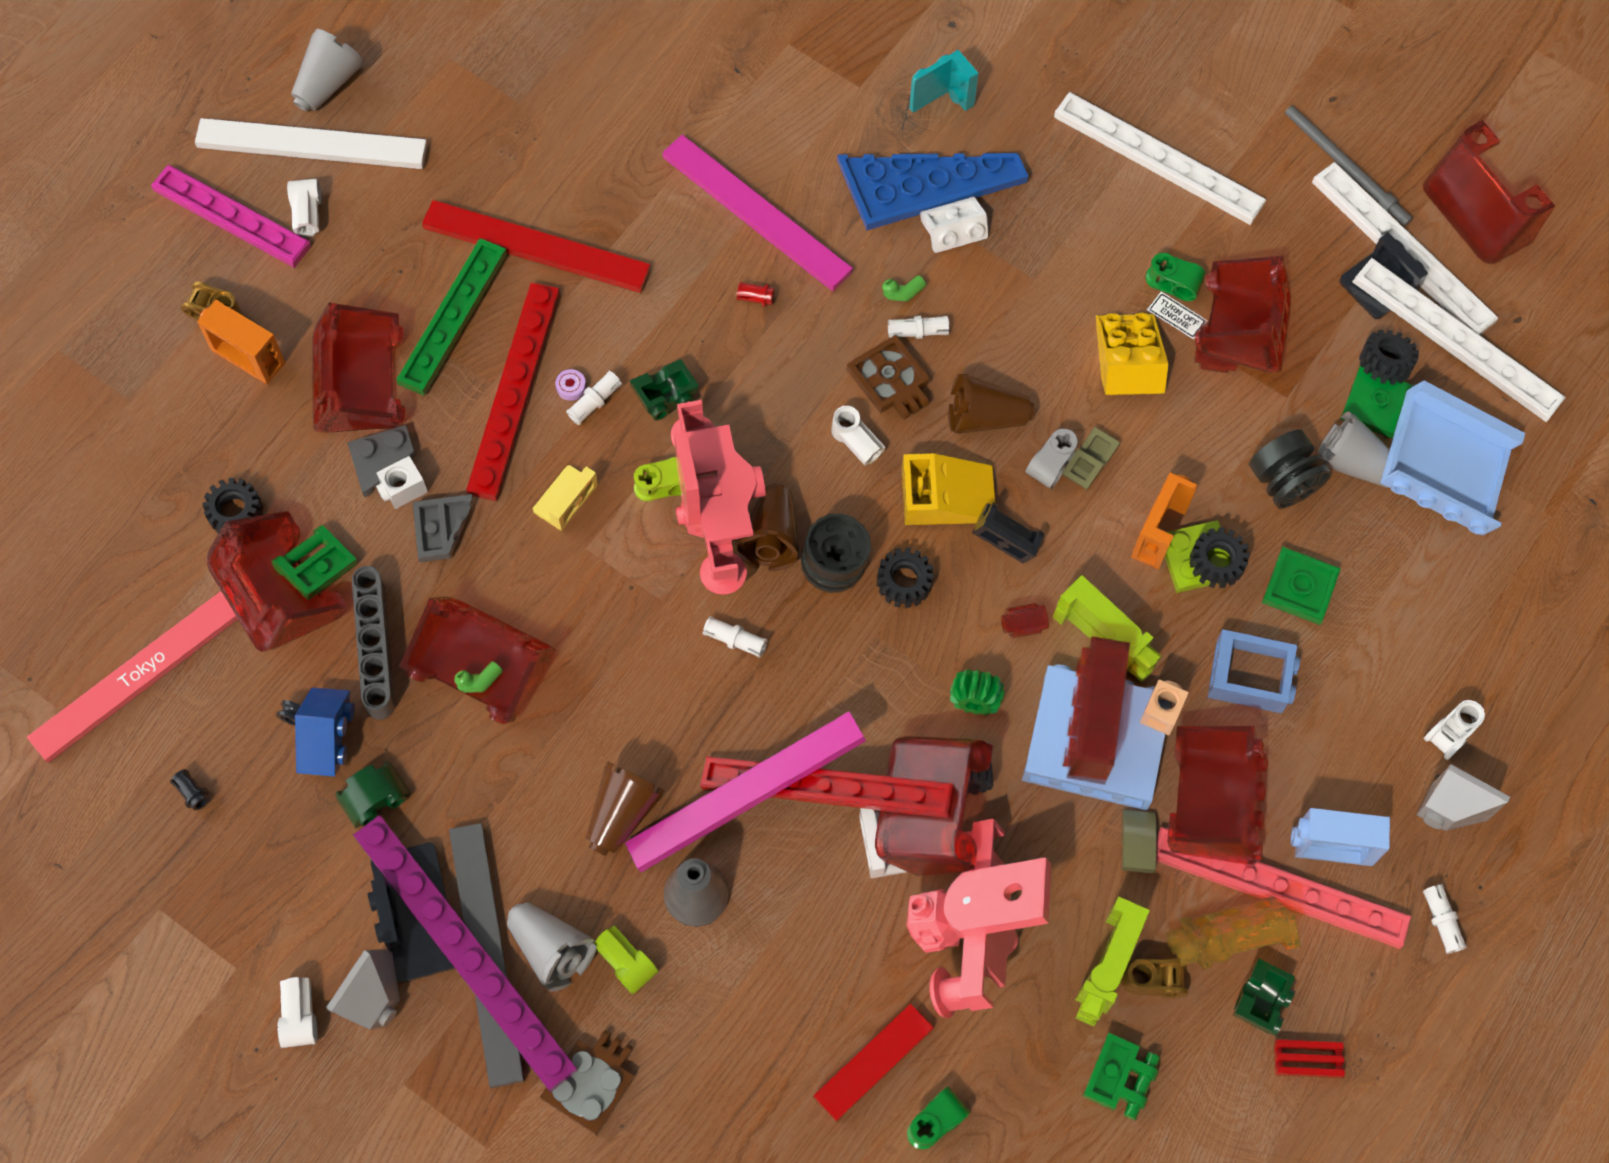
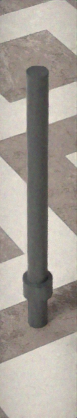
M1293 105L1286 110L1285 114L1404 227L1413 220L1398 204L1399 200L1391 193L1387 194L1300 111Z

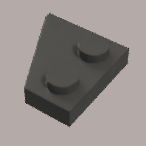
M406 425L347 442L364 498L370 496L373 493L372 489L380 483L377 472L410 456L411 460L416 456Z
M472 494L413 502L417 553L420 563L451 559L473 506Z

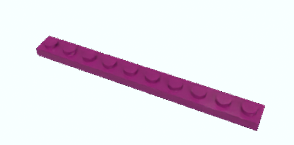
M379 815L353 834L360 846L551 1093L575 1074L577 1069L382 817Z

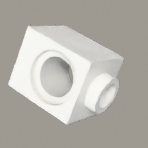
M410 456L377 472L380 484L376 488L383 501L390 500L395 509L428 493L424 480ZM398 481L406 482L401 487H393Z

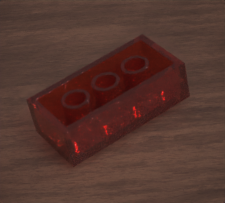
M1091 636L1088 647L1082 646L1075 670V676L1078 678L1071 698V706L1074 707L1067 727L1066 736L1070 737L1068 745L1064 750L1062 762L1063 767H1068L1066 778L1105 785L1113 769L1129 656V642Z

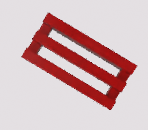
M1276 1039L1274 1041L1275 1075L1345 1077V1070L1343 1069L1344 1056H1342L1343 1042ZM1282 1049L1334 1051V1055L1282 1053ZM1282 1061L1333 1063L1335 1069L1283 1067Z

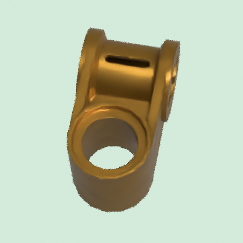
M198 281L192 284L191 289L193 291L187 302H183L180 307L185 315L199 320L201 312L205 308L210 307L215 300H218L243 315L231 292L214 288Z
M1137 959L1126 968L1121 979L1122 985L1127 992L1133 995L1160 996L1164 998L1188 996V989L1184 988V969L1187 968V961L1182 959ZM1133 970L1144 973L1146 984H1140L1134 980Z

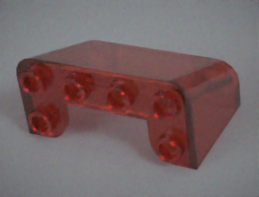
M1481 120L1468 127L1425 179L1423 190L1476 256L1485 263L1494 264L1532 244L1555 205L1537 184L1515 197L1512 196L1479 156L1500 143L1498 137ZM1480 134L1486 137V143H1476ZM1529 197L1537 198L1541 202V208H1530L1526 203V199Z
M1177 726L1175 757L1180 768L1177 811L1169 815L1167 843L1170 851L1177 854L1256 866L1257 860H1262L1263 844L1262 840H1258L1259 830H1264L1265 826L1264 811H1260V801H1266V783L1262 782V772L1268 771L1267 753H1264L1263 738H1258L1255 726Z

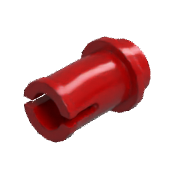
M739 282L737 289L738 301L760 303L762 307L772 306L775 288H771L769 284L759 286Z

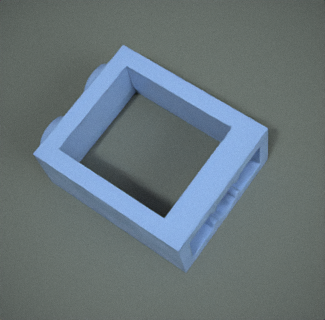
M1310 808L1305 816L1299 819L1297 826L1292 828L1290 843L1291 846L1295 847V857L1373 866L1389 850L1390 817Z

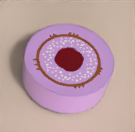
M573 369L565 370L556 378V390L561 398L574 401L584 395L586 382L583 374Z

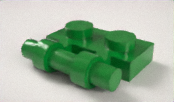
M1108 1033L1082 1097L1113 1111L1116 1109L1119 1099L1127 1103L1123 1115L1136 1121L1140 1109L1143 1110L1148 1101L1145 1096L1151 1081L1154 1082L1157 1078L1159 1071L1156 1068L1160 1057L1148 1052L1143 1063L1135 1059L1140 1046ZM1130 1071L1138 1075L1133 1091L1124 1087Z

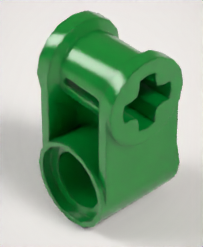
M1169 253L1156 254L1151 260V267L1146 272V283L1151 288L1173 295L1180 300L1194 301L1204 280L1205 270L1198 264L1184 261Z
M947 1086L927 1104L925 1109L915 1116L908 1127L907 1139L914 1148L926 1150L932 1147L947 1132H951L970 1115L971 1111L953 1090ZM928 1126L931 1130L928 1136L923 1135L919 1137L917 1135L919 1127L925 1128Z

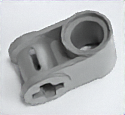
M1069 429L1056 430L1043 448L1033 457L1025 473L1049 489H1052L1075 454L1077 447L1076 435Z

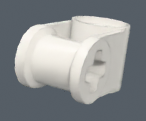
M1463 701L1423 739L1426 742L1431 741L1445 754L1444 758L1448 761L1465 744L1467 738L1482 724L1485 717L1484 709L1475 701ZM1460 713L1469 715L1472 719V724L1464 722L1461 719Z

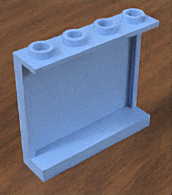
M1422 381L1406 392L1380 483L1391 488L1394 493L1405 495L1416 501L1419 506L1430 508L1442 514L1445 519L1455 521L1467 527L1472 533L1485 535L1501 527L1502 523L1493 519L1511 449L1523 444L1525 433L1440 388Z
M1048 665L1022 781L1147 811L1153 799L1165 734L1139 722L1155 687L1143 688L1135 686L1133 682L1125 679L1113 681L1105 679L1102 675L1095 672L1083 674L1072 671L1070 667L1065 665ZM1158 701L1161 708L1170 710L1171 704L1168 701Z

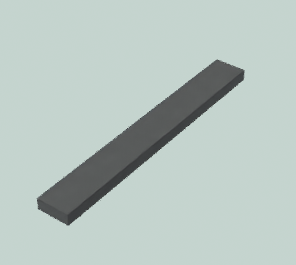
M481 823L449 829L464 924L507 978L483 826ZM475 995L490 1088L524 1082L520 1052Z

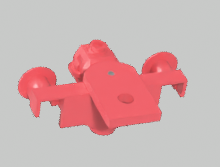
M702 400L677 404L679 420L672 427L671 440L676 450L677 472L682 494L681 506L675 507L678 525L684 524L687 527L688 534L705 539L708 557L703 561L700 568V578L703 585L715 594H731L741 588L747 575L745 563L738 555L733 553L732 540L753 536L748 506L751 499L766 496L762 470L760 466L752 467L735 451L729 425L715 427L708 418L703 416ZM716 473V474H712V475L701 476V475Z
M995 819L973 822L972 831L962 832L955 823L948 824L942 835V849L945 859L956 871H963L966 864L970 863L969 871L960 874L952 883L947 893L941 889L912 895L909 898L907 928L913 940L925 953L956 947L959 945L960 938H964L961 976L951 978L945 968L939 967L933 972L930 979L929 991L931 1002L936 1012L946 1019L951 1018L955 1010L969 1008L971 1011L993 1008V1002L983 992L984 977H990L999 988L1005 987L1007 957L1015 950L1018 944V934L1015 929L1049 924L1051 863L1045 857L1005 865L993 850L994 838L1002 837L1005 834ZM1022 890L1021 896L1017 900L1011 901V895L1015 891Z

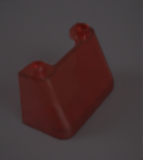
M1284 256L1213 261L1211 274L1206 275L1207 291H1212L1213 294L1209 324H1202L1200 331L1195 332L1196 348L1201 349L1204 355L1266 373L1281 372L1291 312V293Z
M330 302L327 304L314 327L312 336V417L314 431L334 433L396 428L399 423L403 422L405 406L401 405L399 398L393 397L392 350L396 343L401 342L403 336V327L399 325V313Z
M289 511L226 521L207 553L206 562L209 572L253 645L261 652L277 649L337 621L348 609L344 598L334 589L326 590L322 594L319 592L308 601L284 575H280L273 567L271 561L279 555L283 557L294 549L300 538V528ZM298 560L292 567L295 569L302 563Z
M450 596L432 597L427 602L399 667L407 670V676L416 681L425 682L426 679H437L460 691L454 680L455 675L459 671L466 670L470 674H480L491 661L495 662L503 672L484 692L464 694L486 704V710L490 712L489 718L498 723L507 724V722H514L551 662L556 650L549 644L459 599Z
M903 736L896 738L891 746L886 776L953 783L955 791L949 818L880 811L875 836V850L878 857L884 862L916 876L973 871L975 869L977 845L972 836L961 831L971 771L983 772L990 767L994 746L980 739Z

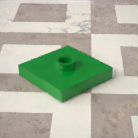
M1359 366L1341 416L1349 411L1355 414L1371 431L1393 439L1406 392L1414 387V385L1406 382L1399 384L1398 381L1395 385H1390L1389 380L1385 384L1380 383L1381 378L1372 379V373L1366 374L1364 372L1365 367Z
M1282 546L1261 603L1321 625L1341 568Z

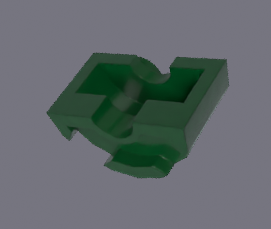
M682 359L663 366L656 374L649 375L645 373L629 380L636 396L647 413L655 421L665 418L669 413L676 410L677 404L695 401L693 396L699 388V385Z
M385 761L380 768L376 769L371 764L346 780L348 787L344 791H337L336 799L356 829L359 826H366L378 817L377 812L386 806H389L390 809L400 806L411 793L392 763Z
M1258 958L1247 984H1244L1234 1006L1233 1016L1268 1034L1276 1036L1284 1021V1018L1279 1016L1281 1007L1287 1009L1296 992L1291 989L1295 976Z

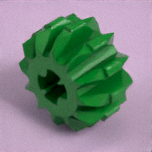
M965 669L964 672H957L956 677L953 679L950 689V701L954 703V707L963 709L965 713L970 712L975 716L977 714L988 716L990 713L998 712L1004 699V684L1000 681L999 677L991 676L990 672H981L979 669L977 671Z

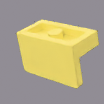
M570 465L566 466L533 507V512L562 531L598 486L596 472L588 467H585L580 472Z

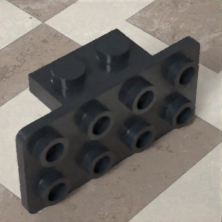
M424 843L406 848L448 902L435 846L432 843ZM371 860L374 880H371L373 891L367 894L372 912L377 911L380 922L374 924L378 942H384L387 949L393 954L397 981L405 983L455 969Z

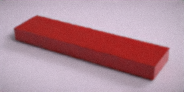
M910 1003L816 1092L813 1098L837 1122L928 1036L934 1027Z

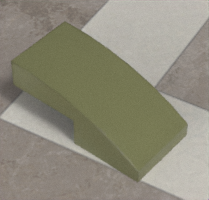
M1094 427L1081 448L1077 449L1063 470L1062 475L1088 490L1119 448L1120 442Z
M1131 810L1122 811L1121 870L1144 873L1155 872V813Z

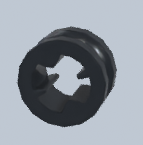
M283 700L280 704L282 710L277 711L276 717L287 724L295 726V715L301 705Z

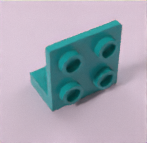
M959 50L949 55H943L936 63L928 68H921L912 77L909 109L914 113L937 98L949 93L951 100L955 104H959L964 111H967L975 104L979 73Z

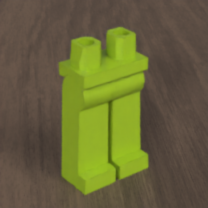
M1081 575L1060 596L1052 618L1060 625L1067 619L1106 652L1107 659L1114 666H1118L1117 672L1122 677L1130 672L1142 683L1156 667L1155 664L1161 658V655L1150 646L1154 637L1148 632L1142 635L1140 628L1084 576Z
M1118 897L1105 921L1113 925L1114 928L1099 965L1093 969L1078 992L1076 1001L1081 1002V1006L1076 1019L1095 1026L1102 1012L1106 1014L1114 1004L1118 995L1114 991L1121 982L1150 911L1149 909L1121 897Z

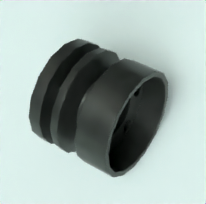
M1300 429L1277 437L1259 450L1249 462L1250 468L1260 483L1271 482L1266 491L1270 497H1274L1273 502L1278 509L1293 506L1310 497L1332 475L1328 466L1322 465L1324 461L1320 455L1310 456L1315 448L1304 431Z
M842 513L828 514L816 520L809 528L801 556L802 572L809 583L817 589L828 593L844 592L855 586L862 577L871 550L870 536L864 525L854 517Z

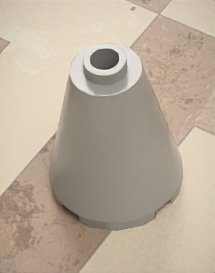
M316 29L311 36L291 93L294 98L293 103L305 112H308L309 109L316 111L361 68L364 61L348 44H340L335 41L336 36L321 29Z
M1349 411L1344 413L1341 418L1345 421L1341 426L1333 425L1317 452L1322 455L1324 461L1322 465H1327L1331 470L1387 488V486L1380 482L1390 449L1355 414Z
M530 902L519 903L508 913V929L540 982L550 992L559 991L572 983L569 978L575 972L581 976L593 960L596 945L592 943L594 940L589 935Z

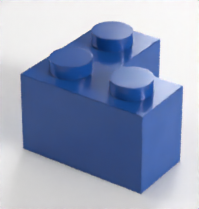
M314 687L310 689L295 715L296 773L335 777L340 766L345 765L347 746L342 745V736H345L347 724L353 721L355 712L354 703H350L349 690Z

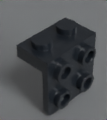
M1389 232L1379 239L1371 255L1344 273L1339 280L1342 287L1374 319H1381L1391 310L1353 283L1355 277L1371 258L1417 291L1420 290L1428 275L1423 264L1415 260L1405 250L1403 244Z

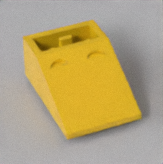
M1147 313L1096 315L1100 371L1105 395L1165 394L1168 360L1155 315Z
M903 454L901 471L905 525L977 523L984 506L987 503H995L992 465L939 454Z

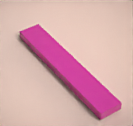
M169 164L151 184L153 191L293 268L297 266L311 248L310 241Z

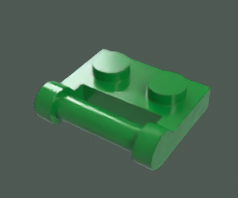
M323 525L314 529L313 535L283 557L279 555L271 561L276 571L280 575H284L308 601L357 565V559ZM320 544L325 545V547L295 569L292 567L294 563Z

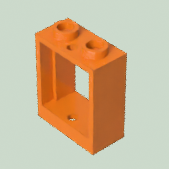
M215 300L210 307L205 308L201 312L197 323L210 350L267 385L285 365L284 357L274 334L218 300Z

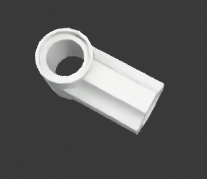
M319 180L288 181V198L292 207V229L295 234L302 237L314 236L315 233L319 232L318 205L321 204Z
M842 406L835 411L831 427L833 437L845 443L865 466L876 461L885 451V446L860 420L859 412L851 406ZM847 421L850 422L853 426L843 427L839 424V422Z
M294 977L280 981L282 1017L278 1019V1038L281 1048L317 1044L318 1030L316 1017L312 1011L311 980L309 978Z

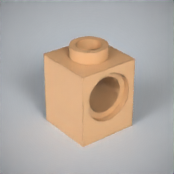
M1159 679L1139 723L1169 736L1189 692L1182 690V687L1173 681L1164 682ZM1158 701H1168L1172 705V709L1166 710L1161 708Z

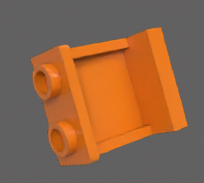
M1169 473L1139 534L1131 558L1159 570L1174 535L1158 528L1168 509L1186 514L1198 487L1197 484L1184 475Z

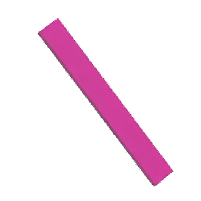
M681 135L662 152L663 158L832 292L852 274V267L685 136Z
M845 713L626 841L625 844L637 869L640 872L645 871L864 743L866 739L851 713Z

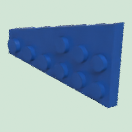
M983 153L981 157H965L964 154H953V157H938V154H893L891 157H874V154H863V158H848V155H837L838 165L866 231L920 215V212L971 197L977 198L1024 184L1028 181V174L1018 153Z

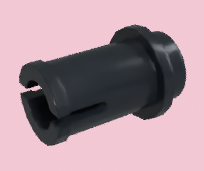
M187 769L178 771L170 780L172 786L186 800L185 806L187 808L197 811L208 804L210 800L208 790L201 788Z

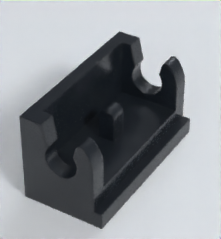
M994 502L991 504L987 503L972 533L1022 564L1036 557L1037 550L1044 537V532L1041 530L1032 532L997 510L998 504Z

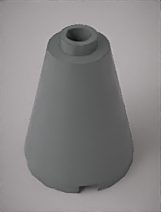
M689 859L683 862L670 874L665 883L664 902L666 908L675 919L686 926L700 927L711 924L727 907L729 888L725 877L717 868L700 859Z

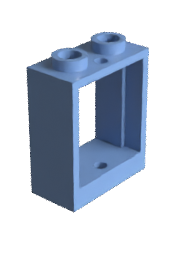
M1222 629L1216 641L1207 698L1282 714L1288 704H1293L1296 686L1291 684L1292 677L1297 675L1300 666V657L1296 656L1297 645ZM1232 648L1284 659L1279 694L1227 683Z

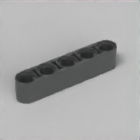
M363 566L358 568L352 576L361 699L372 718L383 720L392 715L395 710L386 592L384 583L376 568ZM375 581L372 587L362 588L364 583ZM369 610H378V612L372 617L364 616L365 613ZM371 639H380L377 645L372 647L366 646ZM373 668H383L379 675H369ZM376 697L386 698L381 705H371Z

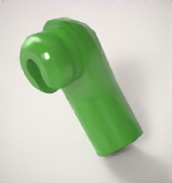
M919 275L915 276L906 285H898L897 281L888 279L882 285L883 295L892 301L907 302L926 287V282Z
M491 661L480 674H470L466 670H462L455 675L454 680L457 688L464 693L484 692L501 675L503 670L495 662Z

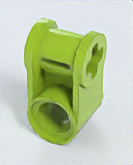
M676 457L644 464L635 470L634 493L640 500L650 502L670 496L682 495Z

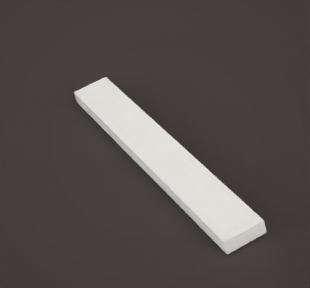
M1071 92L1068 93L1055 111L1054 118L1249 225L1253 223L1265 205L1267 199Z
M200 118L195 139L196 147L204 149L423 169L427 150L426 139Z
M1334 162L1314 177L1312 183L1372 241L1377 244L1379 239L1389 232L1403 244L1405 250L1415 260L1423 264L1428 275L1421 288L1445 311L1478 335L1484 333L1497 322L1498 317L1339 165Z
M1373 258L1368 261L1353 280V283L1545 422L1548 421L1566 398Z

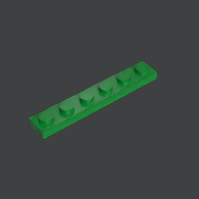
M479 238L398 375L396 381L399 386L425 396L507 256L505 248Z

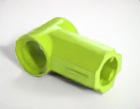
M615 926L606 929L593 943L596 945V950L615 970L614 974L633 995L658 973L657 968L641 950L637 951Z

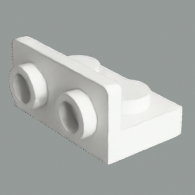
M975 197L920 212L921 222L931 236L932 249L935 253L988 238L986 212Z

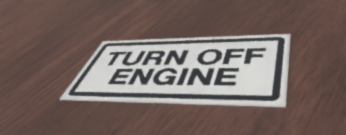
M1160 292L1147 309L1192 339L1197 336L1208 321L1163 292Z

